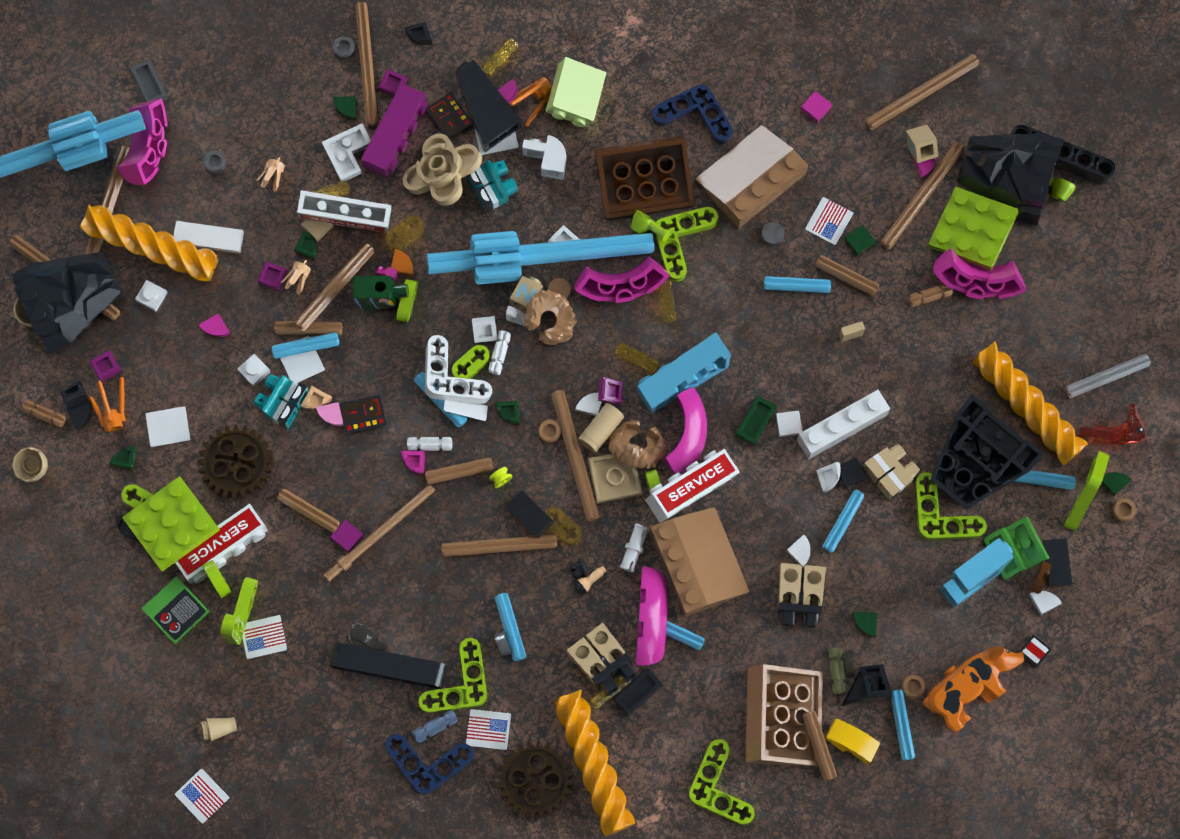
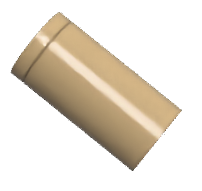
M606 403L578 438V441L589 451L597 453L623 420V414L611 404Z

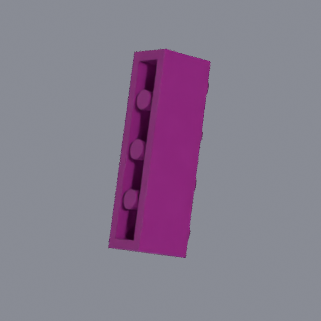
M400 84L361 158L364 168L386 178L390 171L394 172L398 164L397 157L400 152L404 153L408 145L407 138L410 133L414 134L418 126L417 119L420 115H424L428 106L425 93L405 84Z

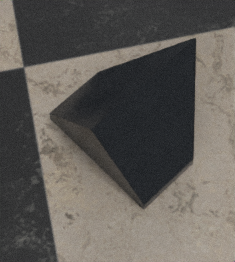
M884 665L861 666L841 706L888 701L892 697V691Z

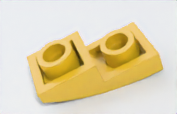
M834 719L825 737L827 741L842 752L849 751L865 764L871 763L880 745L877 740L865 732L839 719Z

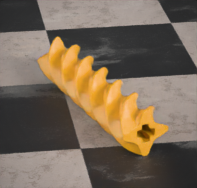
M89 204L86 215L80 225V228L89 236L103 238L109 244L125 247L133 254L146 255L151 261L158 264H167L177 272H188L199 281H210L219 261L217 255L210 249L203 248L197 250L194 244L188 240L176 241L170 233L165 231L154 232L152 227L146 223L133 224L127 215H112L109 209L102 205L91 207Z
M996 341L981 351L971 363L979 367L980 373L988 382L995 385L997 393L1002 398L1010 401L1013 411L1020 417L1025 418L1028 427L1034 433L1041 435L1044 445L1049 450L1056 452L1057 458L1063 466L1088 445L1086 440L1075 436V430L1069 422L1060 419L1059 412L1055 406L1044 402L1042 392L1037 387L1029 385L1026 374L1020 369L1013 368L1011 358L1006 353L998 351Z
M582 690L559 697L554 704L557 706L558 720L565 727L567 743L574 750V761L579 770L583 772V784L592 795V807L600 817V827L606 837L628 829L631 825L635 824V819L632 813L625 808L626 796L616 786V771L607 763L608 751L598 741L599 728L594 721L589 719L591 713L590 705L581 697Z

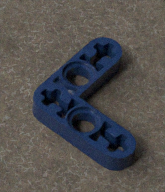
M700 84L658 104L652 111L653 122L655 125L662 127L697 111L715 142L726 144L732 138V126L713 93L706 85ZM698 92H700L701 94H706L705 102L707 103V105L704 106V102L701 97L696 98ZM678 101H685L688 107L682 111L678 110L675 104ZM710 109L715 110L718 113L717 118H707L706 111ZM658 112L667 113L666 119L658 117ZM719 122H720V128L722 129V131H726V130H727V132H726V137H724L722 134H721V135H718V133H719V128H718L717 124H718Z
M393 734L386 741L388 753L415 790L422 795H428L467 767L474 758L472 747L462 743L456 745L429 767H426L402 735ZM393 740L403 742L400 746L404 753L408 749L410 750V753L404 755L400 761L397 760V757L401 756L396 749L393 751L390 749L393 746L391 743ZM460 749L463 751L468 750V759L466 761L463 758L458 760L456 763L459 767L455 769L453 762L448 757L452 755L453 759L459 756L458 751ZM408 758H414L417 761V768L413 771H407L404 768V762ZM441 763H448L451 766V771L446 776H442L437 772L438 765ZM422 768L425 771L420 773L425 780H431L429 782L430 788L427 790L424 787L421 789L418 787L421 782L417 776L414 780L411 778V776L418 774Z

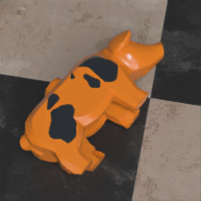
M993 646L968 658L957 668L955 665H952L943 673L945 678L930 690L923 701V705L933 713L941 715L948 729L957 733L971 719L963 710V705L975 700L978 696L989 704L992 700L999 698L1005 693L1006 690L1000 685L998 675L1000 672L1009 671L1024 662L1023 651L1013 653L1001 646Z

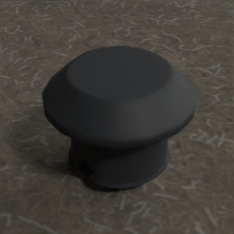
M578 558V562L569 567L574 578L582 575L587 577L589 574L584 559Z

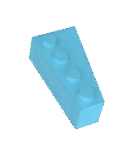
M715 332L670 364L662 366L654 375H648L638 382L637 393L650 413L653 414L676 400L677 395L681 392L699 386L728 368L731 354Z

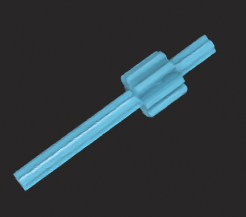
M139 110L98 123L93 113L87 111L51 123L48 126L50 140L0 156V178L55 159L58 160L60 166L65 171L107 157L106 142L146 129L142 114Z
M515 231L473 234L470 240L471 250L427 254L426 261L428 274L472 270L475 283L480 285L519 281L522 275V265L650 254L654 251L653 234L645 233L520 245L517 233Z

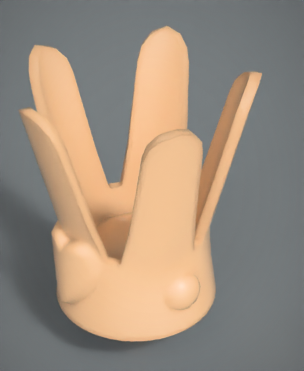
M280 157L277 160L269 159L266 163L265 170L256 180L258 181L266 172L261 188L266 187L273 174H275L273 191L276 192L281 173L284 172L285 165L279 161Z
M307 260L304 263L298 261L294 263L292 271L280 282L283 283L289 277L285 284V289H289L299 278L296 293L299 295L303 291L305 280L311 271L310 267L305 265Z

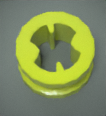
M507 467L497 470L489 477L490 481L495 482V488L503 486L512 479V475L507 473Z

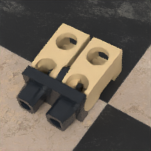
M781 563L779 566L777 613H780L781 625L794 626L795 614L804 615L803 627L815 628L818 616L822 613L826 567L805 565L802 574V589H800L802 565Z
M601 623L586 635L588 642L583 637L568 648L567 653L569 658L577 664L598 691L602 690L608 696H611L619 689L618 685L614 682L616 677L621 675L627 683L636 677V673L632 667L630 657L625 653L607 627Z

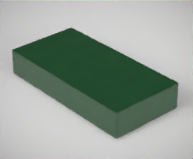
M757 395L734 436L755 447L777 406Z

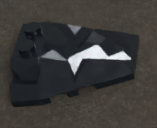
M1044 133L970 136L957 180L978 195L1017 208L1019 213L1015 220L1038 226L1064 139Z
M104 252L32 263L12 274L13 282L16 286L14 289L34 331L40 336L50 354H54L73 344L77 340L76 337L85 328H89L92 324L91 321L100 312L103 313L123 293Z
M973 394L958 410L930 479L965 510L1029 473L1045 454L1028 439L1023 440L990 413V408Z

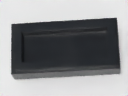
M523 490L506 506L537 538L554 523Z
M1067 538L1043 540V546L1049 556V559L1045 561L1052 566L1047 575L1048 587L1071 586L1073 582Z
M647 668L612 700L629 717L660 690L663 684Z

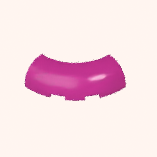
M162 98L150 100L128 109L129 113L139 110L146 126L145 130L132 134L129 152L124 161L117 166L121 176L133 185H145L159 170L157 166L160 158L165 156L167 140L164 139V127L168 126Z
M950 248L936 260L933 267V272L946 286L952 290L956 289L963 292L968 297L977 299L998 297V299H1003L1027 291L1023 278L1013 260L994 266L991 271L963 260Z
M650 256L634 269L618 274L600 273L585 266L576 280L574 290L583 296L597 301L628 302L646 293L653 292L668 279L670 274Z
M694 387L677 395L676 403L683 416L684 434L675 450L665 458V466L672 475L678 472L681 475L685 474L688 466L696 461L698 462L705 446L707 417L702 400Z
M642 567L639 622L643 623H638L636 665L657 663L663 659L665 653L668 581L661 572L649 567Z

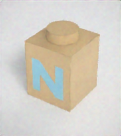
M927 124L906 131L908 150L917 163L938 157L937 138Z
M522 276L510 297V305L526 313V306L531 297L534 298L540 291H543L541 282L531 276L529 278Z

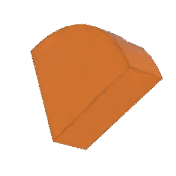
M395 249L391 268L397 270V274L413 277L414 270L410 258L401 250Z

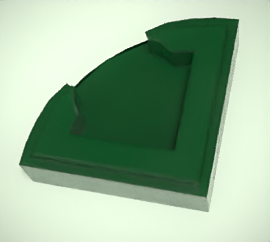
M355 96L333 97L335 108L348 119L357 120Z
M303 230L294 251L316 261L318 253L316 243L312 236Z
M518 401L495 402L497 412L503 420L510 424L520 425Z
M129 446L119 451L111 458L109 465L133 471L138 447Z
M1111 472L1104 474L1101 483L1115 496L1132 479L1125 474Z
M853 611V619L857 627L864 634L876 637L877 613Z

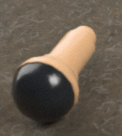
M601 566L587 577L577 579L574 584L576 591L581 594L587 593L592 584L603 576L606 569Z

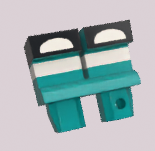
M488 160L475 172L466 176L485 214L508 202V196L518 191L513 178L504 182L499 178L508 173L504 160L494 163Z
M270 374L264 385L273 391L270 397L259 393L253 403L263 412L265 417L288 430L298 413L297 409L300 410V405L309 390L307 386L293 382L284 375L280 378Z

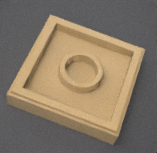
M613 454L588 458L597 504L642 496L637 467H627L625 463L617 460L616 455Z

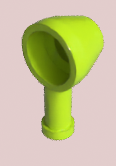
M1053 177L1049 185L1052 187L1051 196L1062 202L1069 198L1076 187L1067 180Z
M636 210L632 219L631 229L639 234H645L648 230H651L663 241L669 238V230H665L655 223V220Z

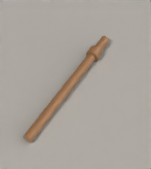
M430 484L351 552L346 556L342 555L336 560L337 563L323 576L330 582L340 572L349 569L354 560L432 495L435 489Z

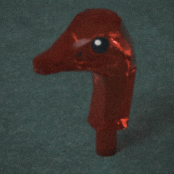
M1135 403L1129 405L1127 418L1122 425L1107 427L1094 424V428L1080 427V436L1093 437L1096 442L1115 445L1136 444L1145 440L1147 435L1145 423L1140 418Z

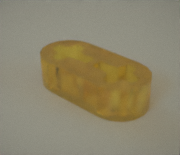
M412 215L391 229L386 235L388 248L392 251H395V249L403 250L419 238L424 232L423 220L419 216ZM410 223H413L414 225L418 223V230L415 231V229H411L410 231H408L410 229ZM395 236L396 238H399L400 236H402L400 238L401 243H392V237Z
M555 507L546 510L545 513L548 516L550 514L553 516L558 514V521L562 524L559 526L554 522L548 529L566 545H576L581 539L580 527L562 510ZM566 527L569 531L576 530V538L570 537L567 539V532L563 528Z

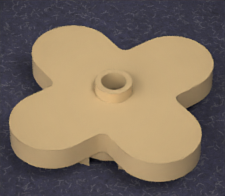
M434 134L423 144V157L421 161H417V164L408 168L404 173L403 184L412 194L418 195L431 191L432 197L438 204L443 206L451 205L462 194L461 178L472 174L480 167L482 155L473 145L465 144L454 148L446 135Z

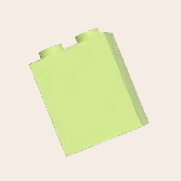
M565 57L558 63L545 112L552 114V117L556 119L569 120L577 127H587L594 121L606 72Z

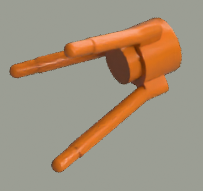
M545 77L517 92L516 99L510 102V105L514 106L531 94L537 100L542 99L525 123V127L531 124L549 100L552 84Z
M120 377L119 413H117L116 409L110 410L102 382L98 381L97 384L105 409L103 415L92 396L89 397V401L100 421L101 428H104L105 432L119 430L123 428L122 423L126 422L124 415V378Z

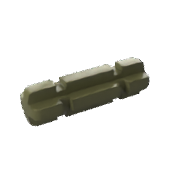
M830 648L828 650V657L831 659V662H829L831 681H834L832 692L833 694H843L847 690L846 683H843L845 672L843 660L841 661V658H843L842 649Z

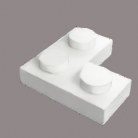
M363 124L322 142L341 183L362 174L353 154L366 149L371 141Z

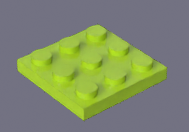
M955 187L928 246L942 253L952 248L963 260L992 271L1019 213L1018 209Z
M180 476L122 517L162 572L220 530Z

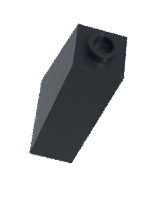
M474 59L470 62L462 63L457 68V71H455L456 81L481 146L486 153L521 128V119Z

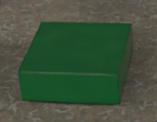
M861 225L844 237V240L856 256H859L876 244V241L864 225Z

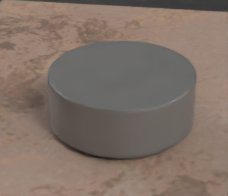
M339 37L333 43V52L338 59L348 60L355 54V44L349 37Z
M211 151L203 159L206 171L213 175L222 173L227 165L224 155L219 151Z
M768 223L762 229L761 238L765 244L777 246L783 241L784 229L778 223Z
M505 632L496 633L495 639L500 654L502 656L511 654Z

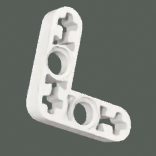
M432 336L426 346L425 393L427 396L433 399L475 404L488 402L492 394V387L488 382L447 377L448 342L443 336ZM434 344H438L440 348L438 355H435L436 347ZM439 363L442 366V370L434 371L430 364ZM433 384H437L438 391L435 390ZM459 385L463 387L465 392L457 394L453 391L452 387ZM478 389H482V392L485 393L484 396L480 395Z

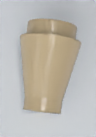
M234 717L206 718V721L201 722L204 740L210 739V741L237 731Z

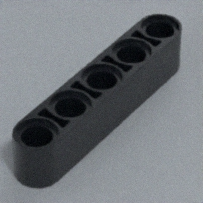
M1020 124L1013 128L1010 135L1044 132ZM1063 142L1060 152L1065 153L1066 157L1059 156L1055 167L1100 185L1110 181L1116 170L1115 163L1111 159L1069 142ZM1078 160L1085 161L1087 166L1080 165ZM1099 169L1107 170L1108 174H1102Z
M334 643L329 666L343 671L443 689L448 665L370 648Z

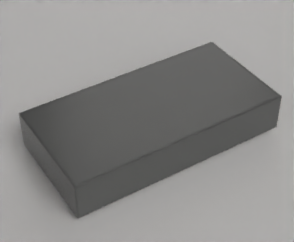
M150 59L129 68L145 102L162 98L164 102L169 99Z

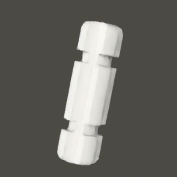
M500 330L498 333V342L495 344L491 358L492 362L489 365V373L501 374V364L504 363L508 348L507 344L511 337V334L507 331Z
M409 437L407 439V448L409 451H417V449H421V451H439V449L450 451L452 450V438L420 437V439H417V437Z

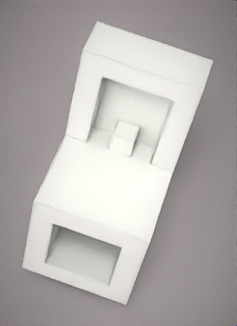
M548 135L546 143L539 139H524L522 147L523 156L543 159L541 176L563 180L566 169V151L563 144L557 138Z

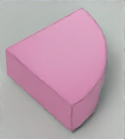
M339 402L316 407L320 418L333 426H344Z

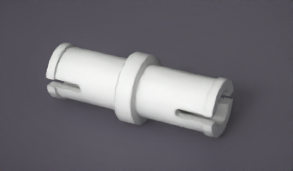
M639 524L634 525L630 541L625 545L626 552L619 567L620 569L634 573L639 554L643 553L644 549L642 546L649 528H644V526Z

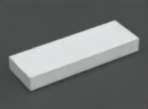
M176 221L173 237L176 241L188 240L196 248L240 254L244 231Z

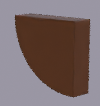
M1043 561L1035 576L1031 592L1041 593L1044 581L1052 567L1050 563Z

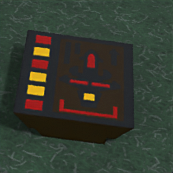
M452 92L426 108V111L438 128L449 139L455 138L473 124Z
M380 394L339 403L346 434L386 425Z

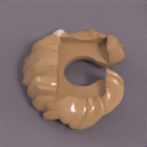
M550 290L540 291L534 298L531 297L526 306V313L523 316L525 327L532 331L540 325L541 315L545 311H551L555 315L556 321L554 326L539 334V340L548 345L567 342L573 335V327L577 320L574 319L575 313L569 305L570 301L566 300V297L561 296V293L550 292Z
M631 420L622 423L608 437L610 440L609 452L616 455L617 460L625 463L627 467L632 466L639 469H649L652 467L654 469L658 462L665 458L667 452L664 438L656 427H652L647 431V447L643 449L629 443V440L638 434L641 428L640 421Z

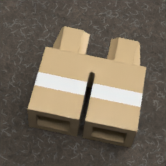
M899 444L890 449L886 447L866 461L862 467L875 484L878 482L877 487L889 502L908 487L920 471L913 461L905 467L901 465L899 460L906 453Z

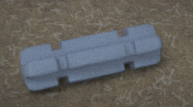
M449 710L443 714V717L438 716L424 724L422 729L419 727L413 730L414 738L418 743H421L427 739V736L432 737L446 729L447 725L451 726L457 723L458 719L455 713Z

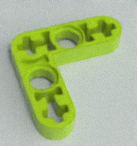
M704 207L657 220L656 223L658 225H665L670 231V236L665 241L655 234L664 269L670 274L669 280L680 282L685 278L687 272L678 237L714 228L718 220V214L715 209ZM704 214L713 217L710 223H707V220H701L704 218ZM694 216H697V220H700L699 226H696V218ZM682 219H689L692 222V226L689 229H684L680 226V221ZM674 221L676 222V232L674 231L675 228L673 227ZM667 245H674L677 252L673 255H667L664 252V248ZM676 260L677 268L682 269L680 275L671 272L673 271L672 261Z
M1098 451L1085 486L1071 509L1064 527L1074 532L1076 531L1101 485L1110 455Z
M928 472L921 473L915 481L917 524L921 538L925 540L980 538L987 529L986 521L980 516L940 517L938 489L930 481L932 474ZM924 478L927 479V482L932 483L928 487V494L933 493V496L924 495L925 487L920 485ZM925 500L931 501L934 505V510L931 512L923 511L921 503ZM973 522H976L977 526H981L977 533H975L974 529L970 528L965 530L966 534H963V528L965 526H972ZM927 523H929L932 528H938L940 526L939 523H942V535L939 534L940 530H933L931 535L928 534L927 530H923V528L927 526ZM947 523H956L959 531L956 534H950L946 530Z
M245 577L234 614H226L223 619L221 635L228 643L240 645L258 586V580Z
M467 638L460 644L464 686L424 692L419 698V706L423 712L432 714L449 710L482 706L486 702L487 689L480 643L476 639ZM472 643L473 647H477V650L473 651L474 660L479 658V662L470 661L465 664L464 660H469L468 651H464L468 646L467 644ZM471 666H476L480 669V675L475 679L467 676V670ZM482 681V685H477L478 692L483 693V696L479 698L480 701L475 702L474 698H470V695L474 694L473 685L468 687V683L475 684ZM452 692L457 693L460 696L459 703L449 705L446 701L448 694ZM438 694H443L442 701L445 707H440V702L433 703L432 708H428L425 704L423 705V702L427 701L428 696H431L432 700H439Z
M721 739L714 740L709 745L690 788L689 799L693 804L739 825H748L755 815L753 807L714 788L730 751L727 742ZM719 744L723 746L722 750L725 752V754H720L717 762H721L720 766L715 762L707 761V757H710V759L714 757L715 751L712 750V747H718ZM706 766L714 767L716 776L712 779L705 778L702 773L703 768ZM698 779L704 783L712 784L711 788L706 785L703 792L706 798H701L700 801L695 799L696 795L693 793L694 790L698 791L702 783H697ZM720 797L727 799L729 804L728 808L724 811H720L715 807V801ZM733 802L737 803L735 808L742 811L743 808H747L750 818L745 817L744 820L739 819L740 814L734 811L732 816L728 815L732 809Z

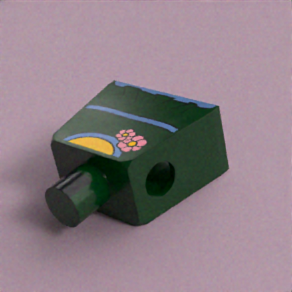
M353 276V299L362 311L397 307V298L409 297L408 284H396L391 276Z

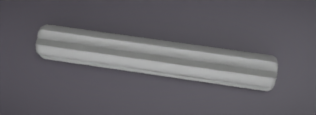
M1143 354L1066 386L1065 391L1069 398H1073L1146 368L1151 364V361L1147 354Z

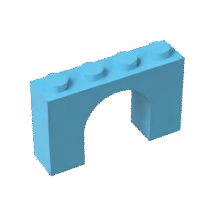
M998 538L956 569L950 576L952 579L945 583L940 591L954 608L1002 572L1014 558L1011 547L1008 543L1002 542Z

